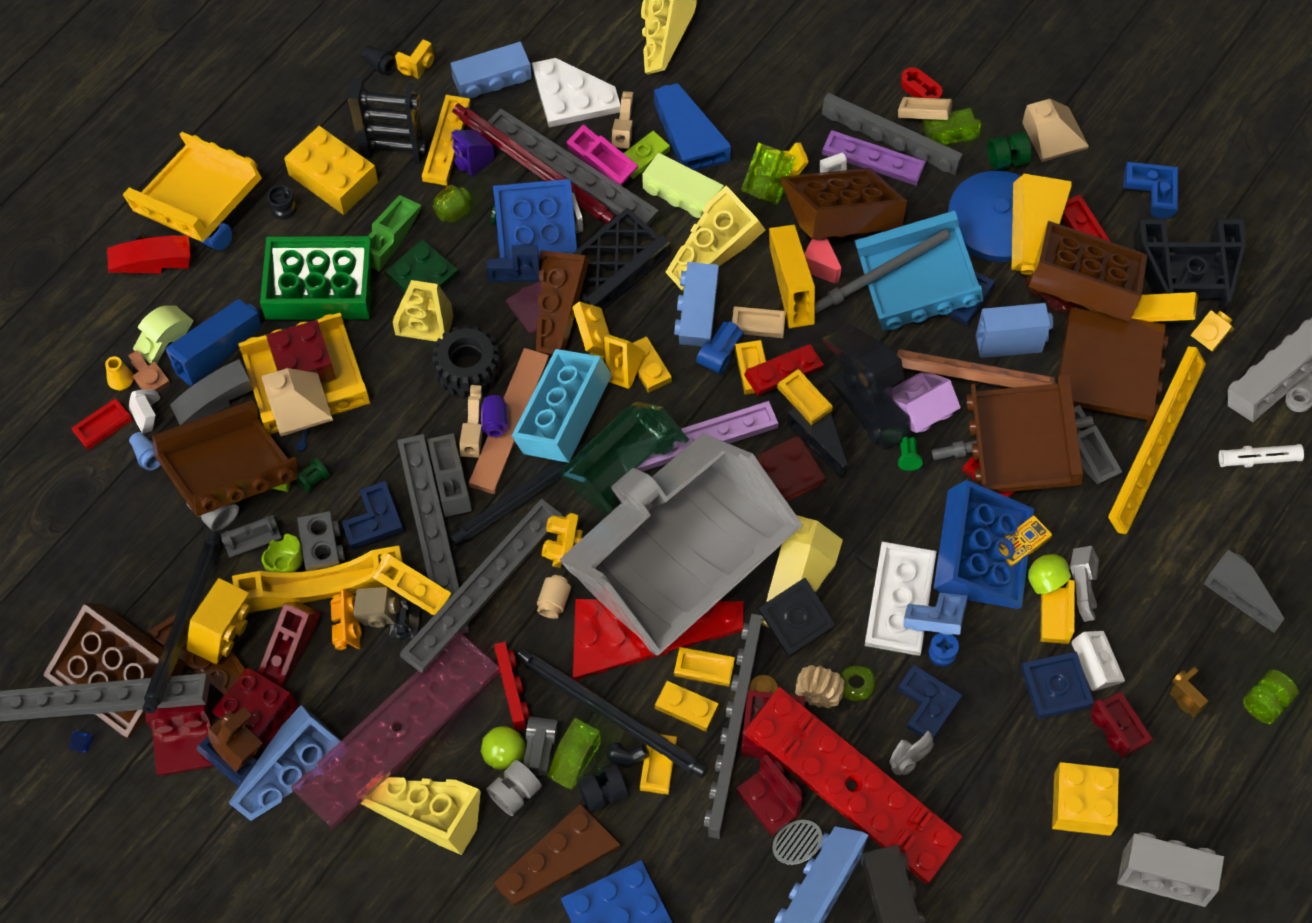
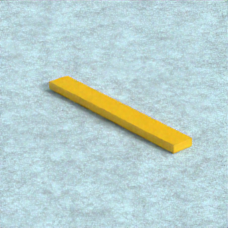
M1197 347L1187 348L1108 516L1118 533L1127 534L1206 365Z

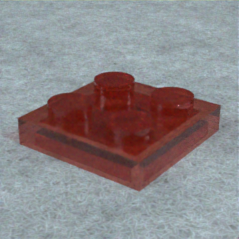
M799 435L755 456L786 501L825 483L826 478Z

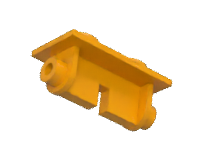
M343 588L341 589V594L334 595L333 600L330 601L331 620L333 622L341 620V623L332 625V644L335 645L337 650L346 649L348 644L356 649H360L362 631L359 620L353 615L356 596Z

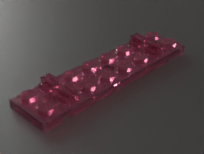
M459 632L423 673L417 671L337 746L318 761V765L312 771L306 772L291 786L292 791L331 829H334L499 674V667ZM395 723H400L403 726L398 732L392 730V726Z

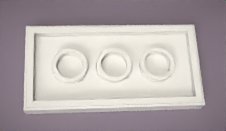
M888 542L881 543L864 646L921 655L924 631L903 628L904 616L908 604L928 606L937 551Z

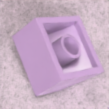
M922 371L892 388L893 401L909 416L910 429L916 433L928 430L931 424L951 417L952 412L961 408L951 381L933 373Z

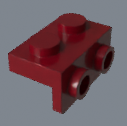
M1122 692L1104 701L1098 699L1094 702L1090 710L1091 718L1098 728H1102L1107 736L1106 739L1112 751L1118 752L1121 759L1152 742V737Z

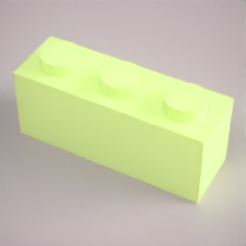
M660 153L655 156L642 174L643 189L650 195H657L666 200L670 205L680 207L696 218H701L706 204L724 188V185Z

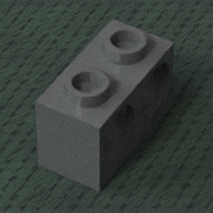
M330 511L297 518L306 571L333 567L345 561L343 546L337 545L336 537L341 536L338 520L333 521ZM320 529H325V530H326V531H325L323 534H321V535H316V534H315V532L318 531V530H320ZM322 554H331L327 559H318Z

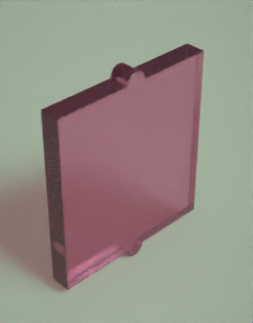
M539 281L527 288L523 287L519 293L506 299L507 305L529 335L537 331V319L540 318L538 296L541 295V282Z

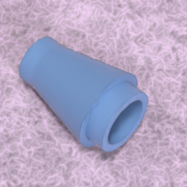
M142 432L134 433L130 437L129 442L133 447L139 465L146 470L158 468L160 463L154 456L153 442L145 437Z

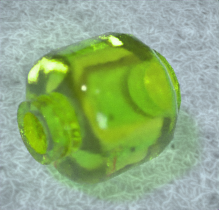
M450 185L435 195L432 208L441 221L454 223L470 211L469 200H471V196L465 188L461 187L459 189L454 185Z

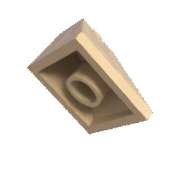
M1052 99L1026 106L1022 123L1041 162L1088 149L1089 145L1068 106Z
M286 368L261 376L280 436L333 421L318 373Z

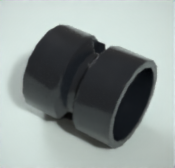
M614 762L600 767L597 774L588 772L576 777L579 791L590 813L605 807L606 801L615 803L628 797L624 781Z

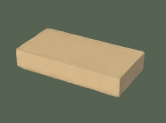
M904 97L898 109V118L948 120L952 110V100Z
M734 306L732 322L738 325L743 331V335L783 338L786 311Z

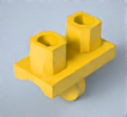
M570 513L565 517L553 515L547 521V532L558 534L557 542L547 540L542 549V556L553 560L552 566L561 568L562 562L560 558L582 539L583 531L576 530L578 515Z

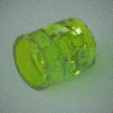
M1274 669L1269 670L1258 682V686H1254L1243 698V704L1256 719L1266 724H1272L1283 712V708L1287 707L1298 695V689L1285 674Z

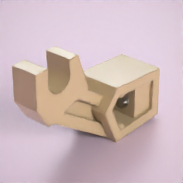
M623 91L620 117L614 121L612 145L617 148L629 149L633 128V121L631 120L633 92Z
M471 385L468 422L463 423L460 437L461 457H480L483 432L480 424L482 386Z

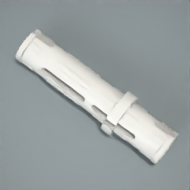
M1301 444L1260 448L1244 446L1242 449L1219 451V464L1221 467L1237 465L1252 467L1253 464L1303 461L1304 450ZM1284 453V455L1266 456V454ZM1256 455V457L1238 458V456Z

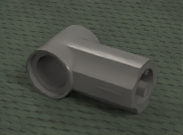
M535 716L529 717L526 730L527 746L523 764L535 776L547 775L552 746H555L557 740L559 720Z

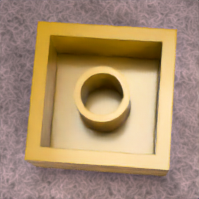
M218 578L190 619L186 650L216 665L222 656L227 657L234 645L233 639L236 635L241 636L247 626L248 621L245 618L250 610V605L247 604L249 592Z
M1060 762L1054 773L1052 829L1111 836L1117 827L1119 769Z

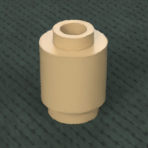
M553 575L545 579L537 600V612L547 618L557 619L559 614L563 613L571 591V586L567 583L566 578Z

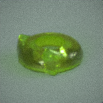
M850 666L840 674V677L845 681L843 696L847 699L864 701L873 693L875 680L871 669L862 666ZM853 675H859L863 677L865 683L860 688H853L848 682L849 678Z

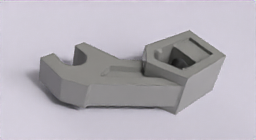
M1092 546L1073 549L1070 563L1072 576L1076 582L1077 605L1084 622L1095 620L1093 609L1097 608L1091 581L1097 580L1099 559Z

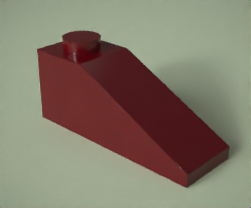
M297 601L284 603L258 674L284 688L312 638L321 612Z

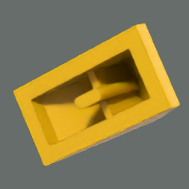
M607 334L604 336L606 366L612 374L609 382L629 389L633 384L645 351L630 341Z

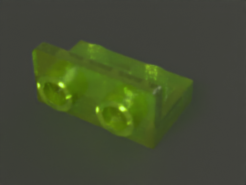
M971 108L951 112L948 120H922L927 138L945 146L954 142L971 141L974 138H978L981 128V122L979 119L975 120Z
M758 143L741 191L778 204L783 193V186L780 182L781 177L789 175L795 156Z

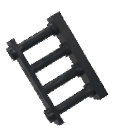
M352 78L348 102L359 153L362 157L371 159L372 150L377 148L413 151L415 164H420L422 154L425 155L427 151V140L423 139L418 111L420 97L419 94L415 93L414 83H408L407 93L404 96L368 92V89L364 88L363 78ZM368 103L405 106V111L372 108ZM371 118L407 121L408 126L375 123ZM374 133L410 136L411 141L379 138Z

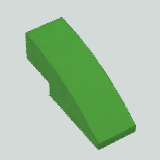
M399 195L372 224V232L368 235L371 237V268L380 271L390 260L421 210L420 204Z

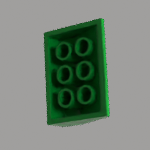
M266 237L260 299L265 320H317L325 315L341 313L342 319H370L371 237Z

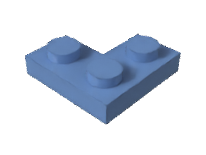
M940 592L936 607L908 604L903 628L915 631L940 632L945 635H960L968 596Z

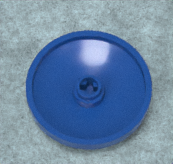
M1006 171L982 172L966 179L954 191L949 203L948 212L955 210L966 249L972 255L994 262L1012 261L1013 182L1020 175Z

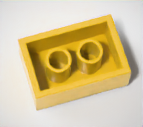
M320 126L284 158L289 176L343 215L378 183L374 164Z

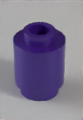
M498 395L485 397L481 404V430L490 437H500L508 431V405L505 403V399Z

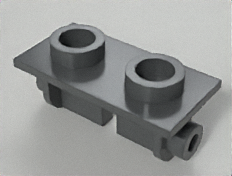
M273 515L221 534L229 558L270 544L271 540L278 541L282 539Z

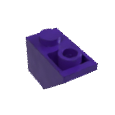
M454 130L451 132L452 148L455 153L454 162L461 171H466L473 177L495 161L493 145L477 130Z

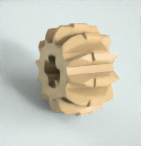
M809 665L802 668L801 673L798 674L795 693L798 696H805V701L809 705H816L818 708L822 706L828 709L832 706H838L843 695L845 681L840 677V674L832 672L830 668L825 669L821 665L819 667Z

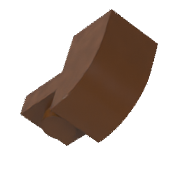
M244 707L236 714L233 711H229L208 730V736L213 748L236 773L257 755L262 745V742L246 727L252 714Z

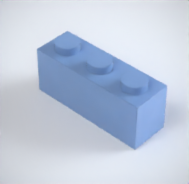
M521 42L450 63L452 78L460 97L475 98L481 94L498 91L504 87L520 84L532 79L530 62Z
M687 262V270L681 271L680 286H684V295L678 296L677 310L682 311L681 320L676 319L674 335H679L680 345L702 347L706 342H711L719 265Z

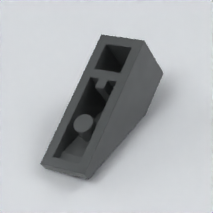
M1227 550L1208 575L1204 585L1275 633L1284 620L1283 615L1252 565L1247 563L1243 556Z

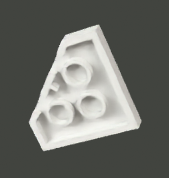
M557 58L532 63V70L549 127L620 112L621 105L615 86Z

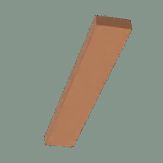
M524 348L504 396L505 403L508 405V431L500 437H487L470 478L469 487L491 494L496 493L516 444L511 436L548 365L549 355Z
M901 349L897 353V356L902 359L903 368L1012 388L1056 384L1054 377Z

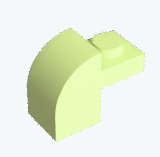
M177 306L158 307L150 312L139 324L138 328L142 333L133 350H138L148 363L156 362L157 364L168 343L175 342L184 336L194 320Z

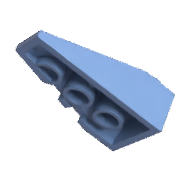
M300 705L281 726L233 795L229 804L252 821L281 803L282 798L295 790H302L307 787L306 784L320 775L323 777L331 772L350 751V748L317 717Z

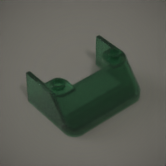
M635 402L624 409L560 470L559 474L594 509L610 514L613 511L611 506L616 502V494L612 490L614 483L632 468H638L651 454L657 455L661 453V455H665L673 449L675 441L686 444L689 438L663 407Z

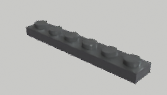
M827 93L823 99L822 115L828 119L844 124L854 131L866 134L875 141H881L890 145L897 151H903L917 159L926 161L943 172L956 175L960 169L962 153L830 93Z

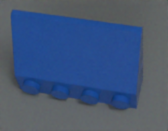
M968 480L949 489L934 589L943 593L968 596L967 600L1015 609L1022 608L1028 555L1010 567L1005 560L1013 557L1015 549L1013 543L1004 537L1015 533L1021 524L1031 518L1034 514V508ZM999 544H1003L1008 548V556L1001 554Z

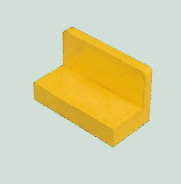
M1068 580L1065 588L1060 587L1053 592L1041 594V642L1069 644L1074 633V580Z

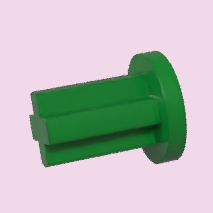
M908 437L902 438V456L898 459L899 468L905 471L919 469L923 461L922 457L917 454L916 439L914 437L910 439Z

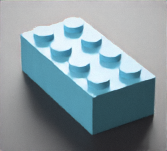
M555 349L511 436L523 454L569 463L612 376L601 356Z

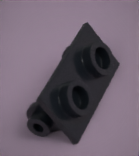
M394 591V594L400 601V610L396 616V624H391L389 639L412 640L418 634L421 607Z

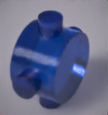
M74 731L70 740L71 745L68 748L70 751L75 749L78 752L87 753L90 747V739L93 737L90 733L86 735L83 732Z

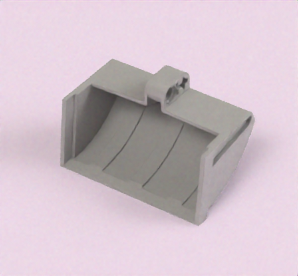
M703 433L652 477L632 468L614 483L612 490L621 501V504L563 555L560 561L614 616L639 636L650 652L658 656L803 524L752 453Z

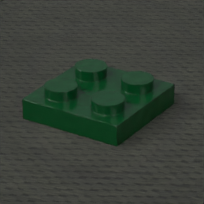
M421 240L385 271L386 277L403 292H406L411 280L438 284L443 289L459 275L458 269L424 240Z

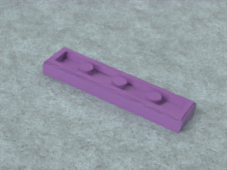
M831 130L822 151L823 155L829 157L843 152L847 158V163L862 168H871L874 172L916 186L926 161Z

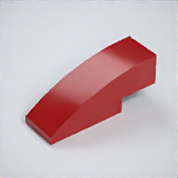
M189 236L152 237L107 248L108 273L161 274L162 268H188L190 261Z

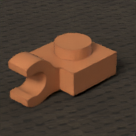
M138 350L128 355L132 365L138 371L132 376L141 390L151 389L159 393L171 386L170 381L156 362L148 366Z

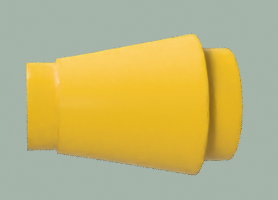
M115 356L108 358L105 363L108 385L118 391L128 389L134 379L132 371L120 358Z

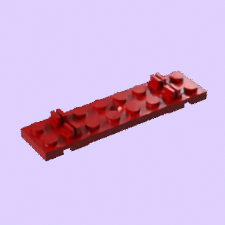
M780 687L776 689L743 732L757 746L769 752L770 756L775 758L785 769L795 775L860 830L868 834L872 840L897 861L903 862L908 867L907 869L925 884L931 881L962 838L958 832ZM848 780H853L856 783L855 790L852 791L847 788Z

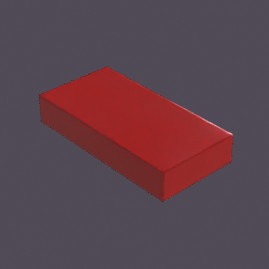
M115 398L71 429L85 448L89 450L132 421V418L117 398Z

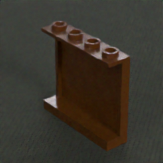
M1071 307L1066 321L1058 376L1070 375L1074 406L1080 405L1081 408L1145 419L1144 428H1149L1152 419L1155 418L1160 408V404L1155 402L1156 396L1161 394L1163 381L1158 379L1159 373L1163 374L1166 358L1161 357L1162 351H1166L1169 338L1168 335H1164L1166 325L1132 318L1129 322L1123 319H1115L1105 313Z
M1070 375L1058 376L1057 384L976 391L975 384H971V395H966L967 409L968 411H973L974 419H969L970 435H976L977 442L972 444L973 460H979V468L975 469L976 484L997 493L1082 485L1083 471Z
M252 400L152 436L154 456L196 517L297 479V459L295 457L287 459L258 420L257 406Z

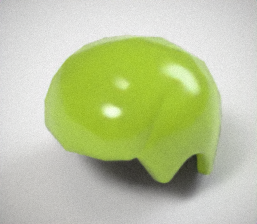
M285 534L281 541L271 540L268 549L263 553L261 559L267 572L292 573L300 569L304 557L298 538L291 534Z
M1057 554L1043 555L1037 558L1031 565L1028 579L1037 594H1047L1060 588L1070 580V567L1066 560Z
M507 726L493 728L485 735L480 752L484 761L489 766L502 771L507 769L515 760L523 763L527 743L524 737L516 730Z

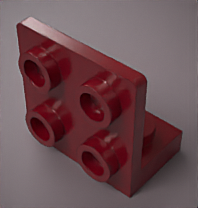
M246 668L212 712L221 719L229 711H233L236 714L243 707L252 714L246 727L262 742L259 750L264 752L281 726L299 708V705L290 692L252 669Z
M206 705L158 708L152 714L145 712L146 722L153 733L156 773L158 776L214 766L196 750L198 745L208 736V730L211 727L210 712Z
M764 754L761 757L759 772L738 786L736 792L769 834L773 836L799 817L803 793L794 781L789 782L783 775L784 769L775 758L771 760L767 754Z

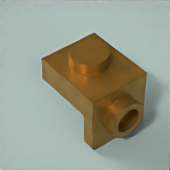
M1193 667L1188 673L1182 670L1172 680L1175 685L1170 692L1177 700L1178 706L1184 712L1190 713L1194 718L1203 711L1208 703V700L1191 684L1199 672L1196 667Z

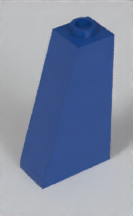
M678 83L665 85L654 90V105L678 163L698 171L730 162L731 146Z
M238 299L166 348V352L176 375L192 387L213 373L239 348L238 343L246 341L262 327L258 317L260 315L258 310L252 304L246 305Z

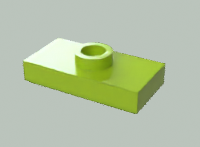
M654 131L623 153L638 165V168L630 176L633 179L647 169L658 153L665 155L670 151V145Z

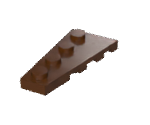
M540 250L542 270L539 271L541 295L538 296L540 318L537 319L536 352L552 356L555 349L566 350L575 316L573 306L579 301L590 259L585 255Z
M176 614L148 631L150 636L162 646L165 645ZM187 633L178 659L196 674L206 673L211 679L210 686L224 696L244 672L245 668L232 650L227 657L222 656L217 665L187 651Z
M580 804L493 884L513 907H516L548 889V886L570 877L575 871L597 862L602 856L615 852L621 846Z

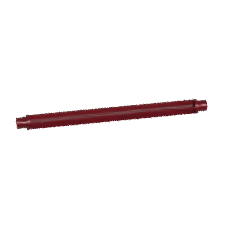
M459 103L454 106L452 112L459 117V120L473 130H477L484 138L544 181L567 179L470 108H465ZM571 182L572 193H574L577 204L599 221L603 220L607 224L616 217L609 211L608 207Z

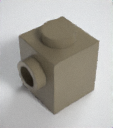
M388 587L356 589L353 615L364 626L381 628L385 624H396V616L400 610V601Z

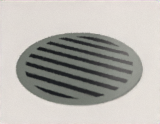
M798 820L789 823L778 832L773 841L774 856L785 864H799L808 860L818 851L821 845V829L816 823L809 820Z

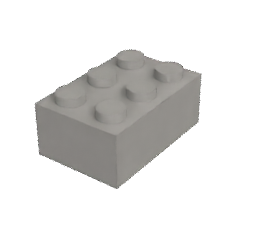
M1134 833L1123 850L1117 884L1206 907L1219 891L1224 856L1216 855L1215 851L1208 848H1198L1197 850L1186 847L1185 843L1177 840H1169L1168 842L1158 840L1155 835L1150 833Z

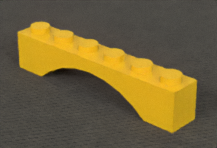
M398 545L371 550L349 562L320 570L292 573L256 571L234 575L232 580L234 586L249 592L247 604L250 605V610L248 613L283 607L284 603L289 602L306 603L333 598L334 595L341 594L342 588L355 594L356 589L387 587L369 576L373 568H377L381 562L380 556L384 551L402 563L403 558L400 546ZM391 566L386 576L393 579L398 570Z

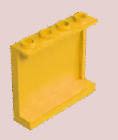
M181 132L180 136L185 143L183 149L142 192L129 187L123 193V196L134 212L204 242L262 177L257 170V164L251 158H244L230 149H222L213 142L208 143L196 135L191 136Z
M341 313L328 314L317 319L336 377L334 380L321 383L331 415L370 404ZM266 335L251 337L238 344L264 428L270 435L279 432L261 376L276 372L277 369Z

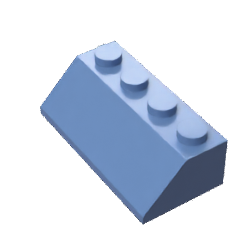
M836 826L831 834L825 832L819 847L821 850L816 859L811 857L803 871L807 876L802 884L798 882L795 884L789 895L792 902L788 909L781 908L774 923H824L863 855L869 835L864 832Z

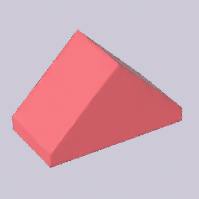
M824 237L822 240L812 239L804 253L811 275L832 283L839 282L842 268L827 237Z

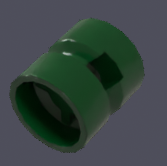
M1025 132L1010 134L1007 139L1005 136L989 138L987 142L989 162L995 171L1009 168L1011 164L1016 167L1031 162V146Z

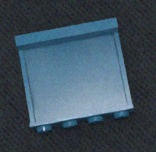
M955 210L855 240L864 274L944 229L950 234V238L868 284L882 331L888 329L895 330L911 322H922L928 317L938 314L946 315L955 309L972 307L978 304V302L983 301L982 288L978 284L959 228Z

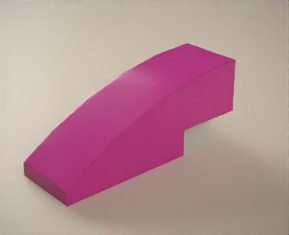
M582 125L566 142L571 153L619 185H622L638 168L637 164L601 135L598 137L585 125Z

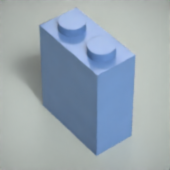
M1046 303L982 309L975 335L980 358L1041 353L1045 342L1049 341V329L1053 328V317L1051 313L1047 312Z

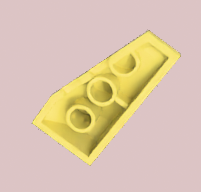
M411 280L393 319L395 335L429 341H437L438 338L443 339L442 334L450 331L453 320L451 302L438 284Z

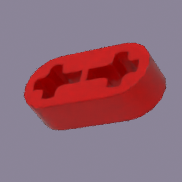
M912 67L904 70L902 73L901 87L912 97L941 99L942 87L924 72Z

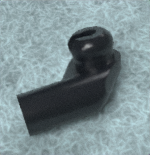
M612 743L607 748L606 756L611 763L614 762L616 765L630 768L648 758L650 753L644 744L631 751H627L619 743Z

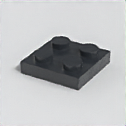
M802 578L757 608L787 656L835 626L834 621L806 578Z

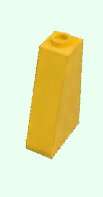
M1023 174L1013 182L1011 270L1021 271L1024 275H1031L1047 222L1051 221L1060 224L1071 189V181Z
M795 224L769 228L770 251L784 311H786L788 327L814 325L815 286Z

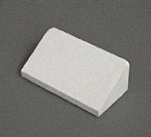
M1104 631L1083 632L1072 640V646L1075 652L1077 651L1082 669L1092 691L1121 684L1125 681Z

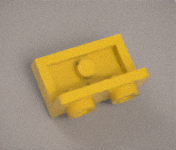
M579 301L573 306V311L585 350L590 352V355L601 356L605 360L604 336L609 334L602 309Z

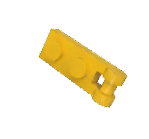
M385 551L380 556L381 562L377 568H373L369 576L432 615H435L451 595L449 591ZM391 566L398 570L393 579L386 576Z

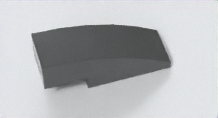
M238 359L194 384L172 402L170 406L181 426L229 407L230 400L252 391L253 388Z
M1080 405L1074 407L1075 419L1086 417ZM1097 426L1077 429L1081 463L1085 472L1097 484L1121 474L1122 470Z
M454 434L427 439L445 517L471 512Z

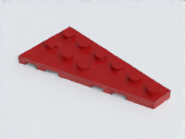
M576 599L573 679L576 681L581 680L587 675L608 672V669L614 667L628 666L668 654L669 651L679 649V647L689 648L693 644L702 641H713L743 631V601H718L657 656L650 652L639 636L614 616L598 599Z

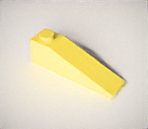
M643 0L641 17L645 19V27L642 29V34L646 37L647 43L643 49L646 74L649 75L666 69L695 13L697 0Z
M727 186L706 204L703 209L704 213L698 223L692 227V233L686 243L680 247L666 270L668 276L682 291H684V286H680L681 271L687 270V262L720 266L748 247L765 231L760 221Z
M797 516L803 526L781 546L766 602L802 578H806L814 592H817L821 587V583L836 566L843 540L820 522ZM762 617V626L769 627Z
M373 777L359 799V803L437 845L462 855L477 830L481 791L463 782L446 779V782H435L422 778V781H408L405 778Z

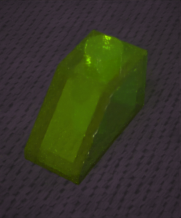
M574 718L559 743L547 777L573 790L577 783L576 777L582 775L601 743L600 731Z

